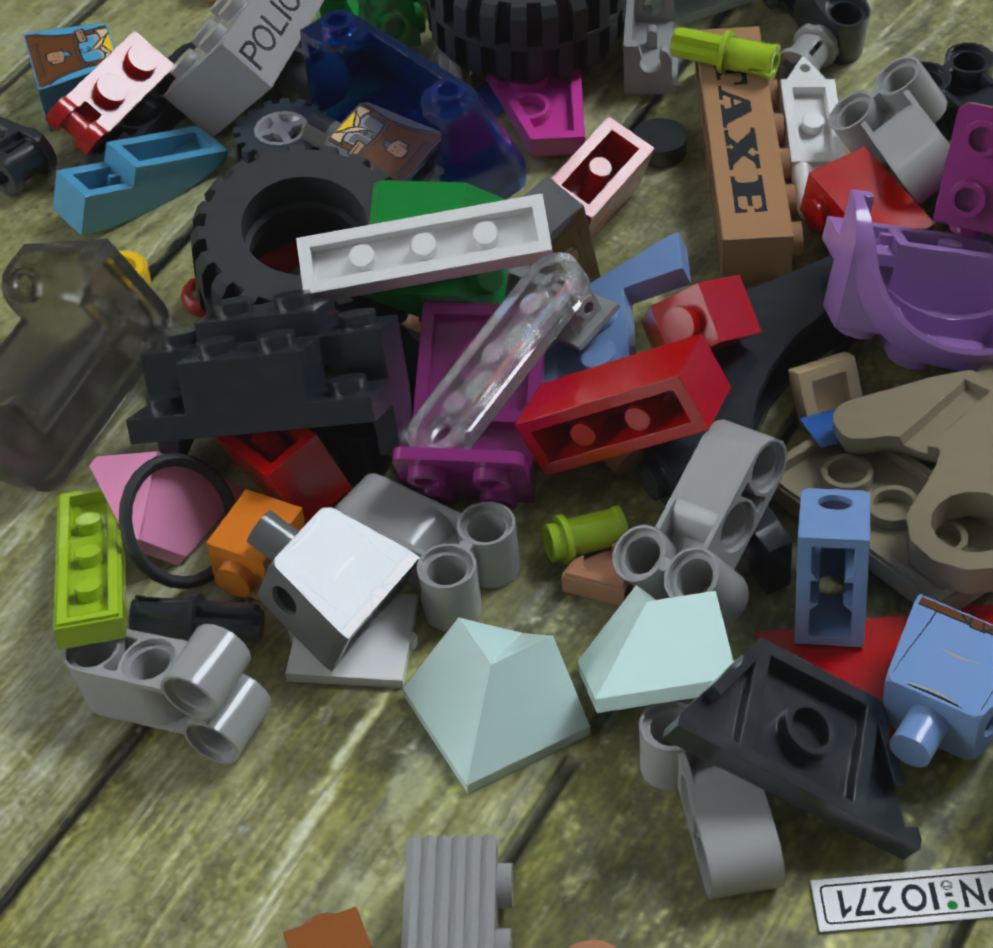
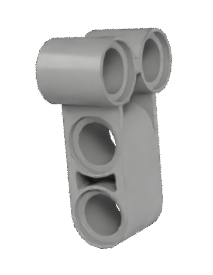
M904 56L889 63L876 78L875 89L871 92L858 91L851 93L837 103L831 111L828 121L830 127L850 153L865 146L879 163L886 160L918 205L939 191L950 144L935 126V123L946 111L948 102L919 59L914 56Z
M725 419L715 421L702 436L656 526L640 525L632 527L623 533L617 541L612 554L616 573L634 587L636 585L656 600L702 593L706 584L712 580L711 585L705 592L716 591L724 626L738 619L746 608L749 592L744 578L734 569L785 471L787 450L783 441ZM658 560V562H657L656 565L653 567V569H651V567L654 565V563Z
M373 473L367 474L334 507L339 512L402 545L420 557L406 584L420 590L424 616L427 622L435 629L447 632L458 617L477 622L482 613L480 588L497 589L506 586L516 579L520 572L516 520L512 511L503 504L480 502L469 506L462 513H459L384 476Z
M203 624L197 627L188 641L127 629V638L63 650V661L92 712L109 718L184 734L190 746L199 754L221 764H232L238 760L271 706V699L267 691L257 681L242 674L251 660L250 651L244 642L232 632L214 624Z
M677 700L647 706L639 719L640 771L644 779L653 787L664 791H679L708 898L713 900L784 887L785 868L782 849L765 790L678 746L663 745L670 743L662 739L664 729L691 704L690 702Z

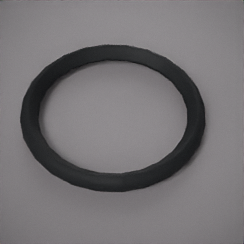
M181 453L161 454L141 465L132 474L124 487L119 503L121 538L129 557L138 569L152 581L169 588L183 590L201 587L214 580L211 565L194 575H173L159 569L143 553L135 537L132 522L133 504L136 494L143 482L154 472L165 467L178 466L189 468L201 474L212 484L223 503L225 515L228 514L236 501L230 487L221 474L207 462L195 456Z

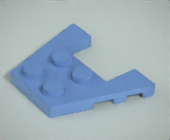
M679 232L667 236L586 285L594 294L618 303L621 308L582 350L547 336L543 383L637 354L633 305L691 284L687 247Z

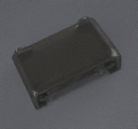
M108 238L24 244L9 262L2 275L1 288L3 297L21 320L0 346V481L19 489L34 492H51L59 489L67 481L144 374L140 354L160 342V334L171 328L169 311L164 302Z

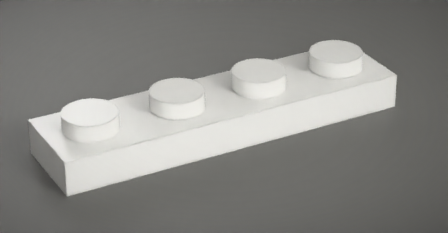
M542 193L296 238L303 290H310L312 299L333 296L334 300L554 260Z

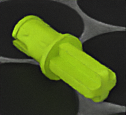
M678 27L675 28L670 42V54L673 57L715 65L717 72L725 74L726 70L773 80L781 57V46L779 44L758 42L735 36L733 30H726L724 35Z

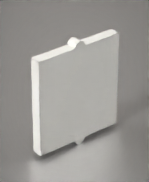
M398 594L332 672L289 631L292 647L285 673L287 682L404 688L410 649H415L418 646L417 635L414 633L419 604L418 595Z

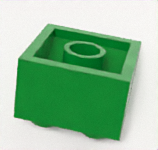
M380 180L373 184L369 225L506 199L465 182ZM508 269L364 294L362 296L422 318L423 302L505 304Z

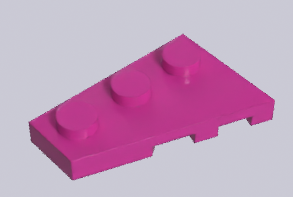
M580 68L575 69L569 77L558 80L555 76L546 77L543 79V82L528 83V79H514L513 83L498 81L496 76L487 74L485 77L531 156L562 157L573 155L584 144L585 125Z

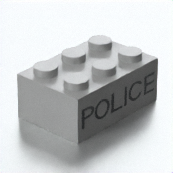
M217 0L210 9L216 16L214 20L211 17L208 18L190 39V42L196 46L194 51L189 48L171 68L169 73L175 77V80L164 97L197 126L214 138L272 88L324 0Z

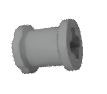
M809 23L800 27L793 37L794 44L791 48H785L780 51V63L775 77L779 82L780 79H788L791 69L801 57H805L818 71L831 65L839 54L837 38L823 25ZM821 42V46L814 55L811 54L810 51L815 44Z

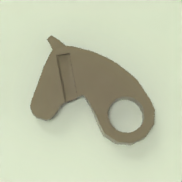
M982 364L977 372L967 370L925 378L839 404L833 413V433L846 452L851 454H870L884 450L903 452L916 458L936 463L928 481L906 514V543L911 565L932 584L964 594L993 592V549L984 552L962 551L948 546L935 534L940 526L951 519L964 516H983L993 519V365Z

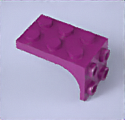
M975 102L964 104L957 112L932 220L949 224V230L970 237H984L985 233L993 235V106Z
M423 302L408 447H396L393 451L392 462L403 486L446 507L453 506L455 500L496 502L513 510L518 507V503L535 502L537 462L514 424L540 384L544 381L548 327L547 306Z

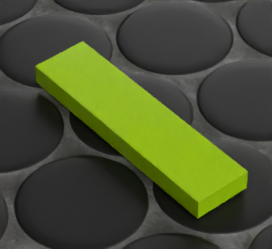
M100 487L63 493L57 498L53 632L58 650L127 638L125 545L121 538L119 524Z

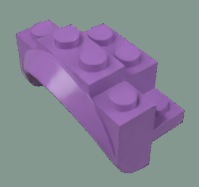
M851 189L844 218L827 216L822 240L834 259L823 302V307L834 327L838 328L844 335L857 339H871L876 333L889 359L897 365L908 369L923 370L930 364L936 367L952 369L955 372L967 370L977 372L982 364L993 365V239L872 222L870 213L874 201L873 193Z

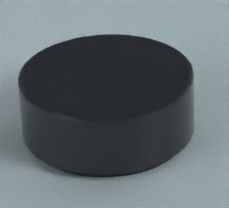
M666 118L649 119L637 125L633 130L635 135L655 148L648 163L649 167H669L680 162L686 155V129L674 120Z

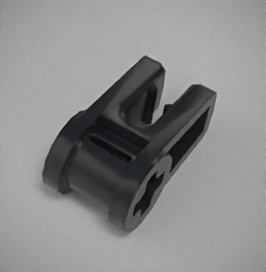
M0 116V191L12 197L24 189V182L37 173L45 175L55 169L57 157L53 147L41 132L35 128L25 127Z

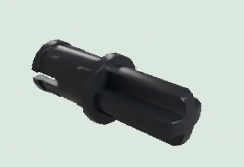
M193 593L189 599L136 595L129 609L130 630L169 638L186 639L188 641L197 627L203 624H214L223 627L235 634L243 642H257L261 640L264 632L265 612L257 603L209 601L201 593Z

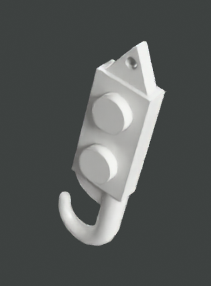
M801 57L788 79H780L778 91L780 113H783L784 146L789 148L792 184H795L797 212L805 221L800 211V206L809 172L845 156L846 149L843 142L830 127L828 121L831 111L838 103L835 79H825L805 57Z

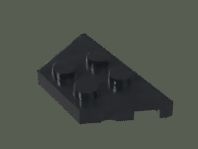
M762 637L747 648L664 729L662 739L902 860L921 849L922 838L919 828L905 827L896 796V791L905 786L906 783L899 759L890 748L889 735L891 731L882 700Z

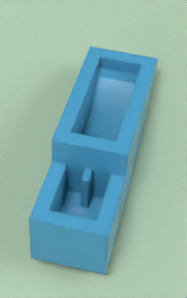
M199 126L106 142L104 162L56 171L53 210L81 236L115 227L145 215L181 195L227 160L228 150Z

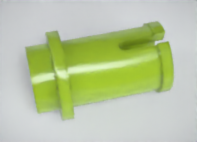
M615 505L609 507V509L568 519L563 514L554 515L551 523L543 524L542 539L550 561H562L564 565L568 566L577 556L611 548L612 544L617 543L623 533L629 529L621 507Z

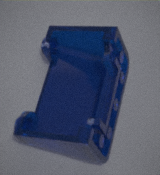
M345 10L330 11L323 15L322 18L300 30L311 105L316 104L319 106L322 113L325 112L326 115L342 123L360 103L369 102L440 132L442 148L437 165L444 169V174L439 176L440 182H465L504 199L513 196L525 186L527 170L524 154L479 94L470 85L366 20Z

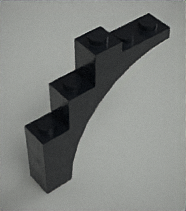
M832 256L746 291L762 333L713 354L731 385V389L713 423L717 420L725 419L760 432L770 408L790 384L788 369L816 361L825 353L853 339V337L844 335L838 328L834 327L823 307L834 261ZM706 431L644 448V464L640 466L639 474L642 485L652 500H661L665 506L667 505ZM769 506L766 507L736 565L744 575L751 574L767 595L790 585L793 541Z

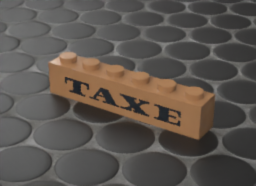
M759 26L699 30L718 35H724L726 30H733L735 36L762 42ZM695 61V80L721 278L740 274L743 283L769 282L792 272L793 257L803 255L801 221L791 222V218H796L797 216L795 184H785V182H790L791 177L789 148H779L784 147L785 128L783 113H778L777 80H769L752 74L726 70L725 74L717 72L715 65Z

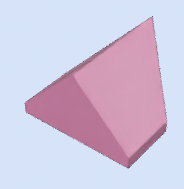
M154 451L97 456L89 465L118 524L119 503L128 480L146 461L162 453ZM165 467L150 475L136 494L132 514L134 534L144 554L179 566L225 515V509L215 488L201 474L184 467ZM225 480L237 502L247 488Z

